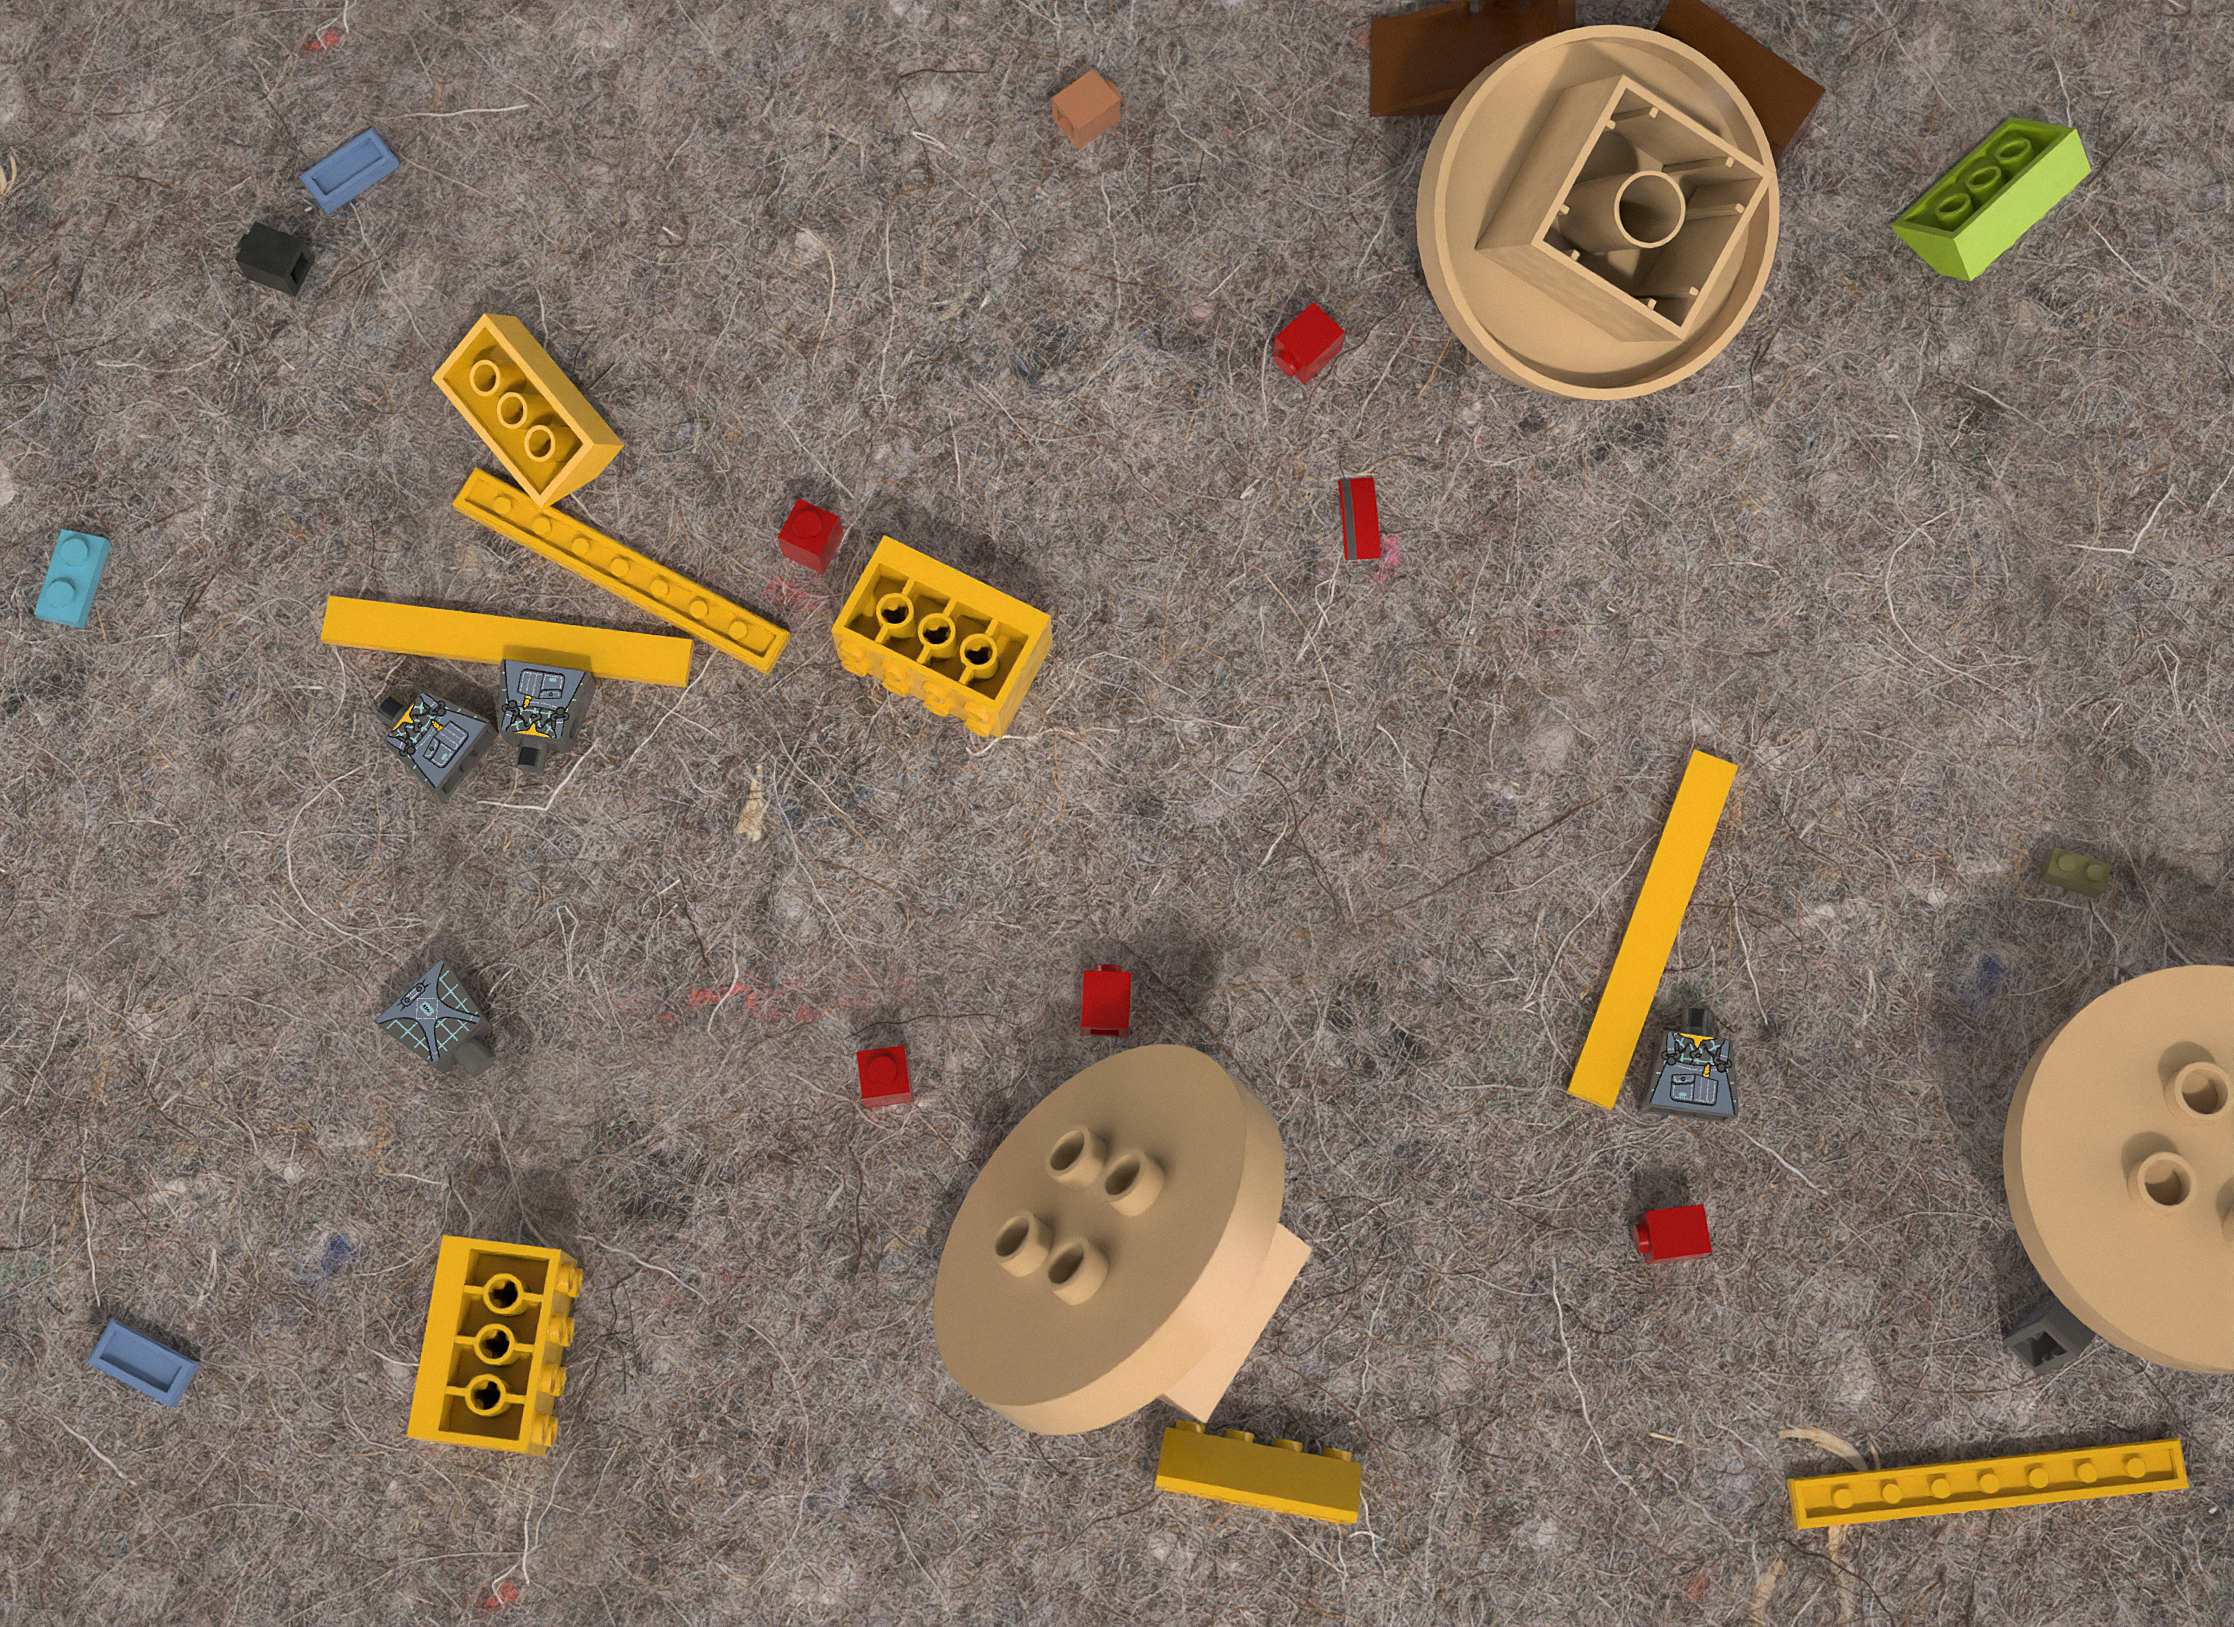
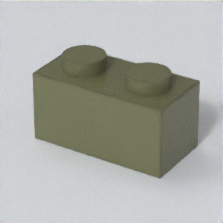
M2054 846L2045 854L2038 880L2095 899L2105 892L2112 865Z

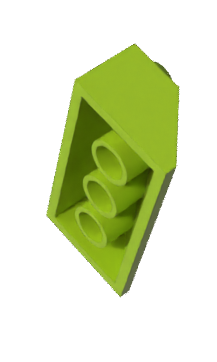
M2009 117L1891 224L1893 231L1939 274L1972 281L1975 277L1981 275L1986 267L2000 254L2013 246L2016 240L2035 222L2041 220L2046 215V212L2058 201L2072 192L2076 185L2092 171L2076 128Z

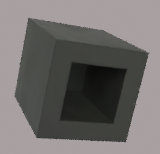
M254 222L249 234L244 235L240 239L235 260L247 279L296 297L315 259L304 240Z

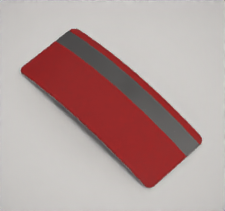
M1371 477L1340 479L1338 486L1345 559H1378L1381 557L1374 479Z

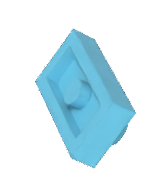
M61 529L34 614L40 620L84 629L111 547L110 542L103 537Z

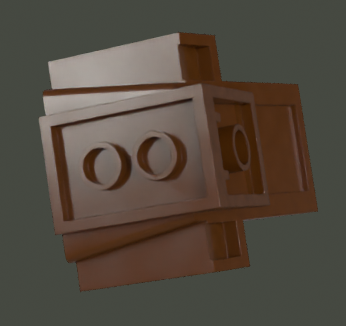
M1458 0L1396 17L1372 18L1370 28L1369 117L1446 114L1465 87L1486 67L1503 55L1540 38L1576 29L1575 0H1478V13H1470V1Z

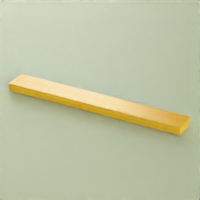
M475 467L452 503L456 511L766 675L770 674L791 639L790 632L551 506L540 509L528 494Z
M330 595L320 637L324 644L494 665H501L502 659L589 671L593 677L683 688L688 686L695 645L692 639Z
M1696 749L1691 753L1566 1090L1567 1094L1610 1111L1613 1109L1737 771V765Z
M2180 1438L1786 1479L1794 1530L2189 1488Z

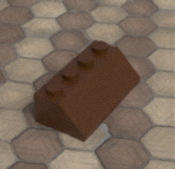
M1672 0L1653 31L1677 39L1697 50L1717 65L1734 82L1760 121L1776 168L1806 133L1826 89L1702 1Z

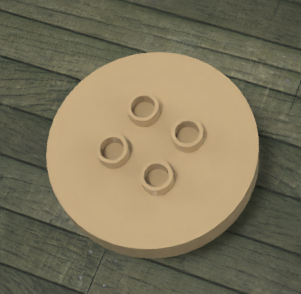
M1623 25L1586 26L1540 38L1508 52L1478 74L1452 103L1430 143L1422 168L1416 210L1417 241L1428 287L1442 316L1463 345L1484 365L1501 377L1523 388L1544 395L1580 400L1629 399L1651 394L1691 376L1714 359L1741 330L1763 292L1774 260L1780 219L1779 187L1768 140L1749 102L1734 82L1717 65L1683 42L1656 31Z
M2222 965L2172 967L2143 974L2117 985L2076 1010L2061 1022L2041 1043L2028 1062L2016 1086L2009 1107L2003 1144L2004 1183L2009 1209L2018 1236L2031 1262L2061 1303L2082 1323L2105 1340L2128 1353L2155 1364L2196 1373L2234 1374V967Z
M1173 1044L1141 1046L1107 1057L1065 1081L1037 1104L1009 1133L981 1170L955 1218L940 1260L933 1302L935 1337L941 1359L949 1374L958 1385L1014 1425L1027 1431L1044 1435H1070L1101 1428L1127 1417L1156 1398L1205 1424L1313 1250L1278 1222L1285 1187V1159L1277 1124L1267 1106L1255 1093L1210 1056L1193 1048Z

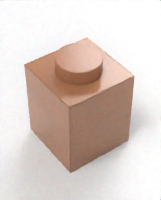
M1091 69L1052 97V119L1080 150L1120 121L1121 94L1110 79L1106 78L1103 80L1094 69Z

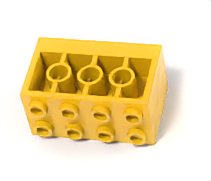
M886 535L883 536L831 629L838 658L842 660L841 665L846 670L860 677H865L868 673L883 680L882 686L890 692L901 697H906L909 693L923 700V706L934 714L947 717L950 713L964 720V726L967 729L986 738L990 734L1001 739L1003 738L1052 647L1051 615Z
M449 1235L442 1236L406 1437L431 1443L545 1457L547 1446L553 1447L558 1430V1417L552 1416L555 1396H562L566 1383V1367H561L560 1365L563 1347L571 1346L574 1335L575 1320L569 1317L572 1298L579 1297L582 1287L583 1270L577 1268L578 1260L561 1249ZM517 1291L518 1297L511 1306L507 1305L510 1294ZM507 1340L509 1341V1348L502 1356L499 1354V1348ZM498 1390L501 1392L500 1399L493 1407L490 1404L492 1394Z

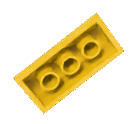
M484 313L432 377L433 381L540 509L549 507L597 478L625 446L516 316Z
M1176 1420L1175 1428L1165 1427L1154 1489L1348 1526L1357 1523L1362 1464L1351 1462V1452L1323 1447L1321 1456L1302 1452L1303 1443L1274 1438L1272 1447L1253 1443L1254 1434L1225 1429L1224 1438L1204 1434L1206 1425L1184 1420Z

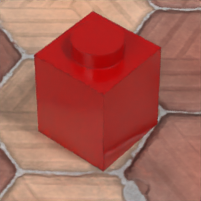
M1313 302L1275 336L1274 361L1284 374L1289 377L1295 375L1305 385L1342 350L1345 331Z
M798 498L777 538L784 557L824 574L844 537L839 516Z
M1115 964L1094 965V971L1084 970L1081 1036L1129 1038L1132 972H1122V966Z
M904 1045L856 1052L861 1095L866 1109L914 1102L908 1054Z
M1704 1204L1645 1211L1638 1216L1639 1224L1633 1225L1635 1249L1638 1254L1644 1253L1645 1265L1699 1259L1712 1253Z

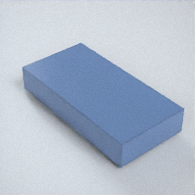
M371 127L301 174L299 178L328 215L397 169L400 164Z
M114 1318L110 1320L87 1360L88 1364L174 1408L179 1404L201 1365L198 1361Z

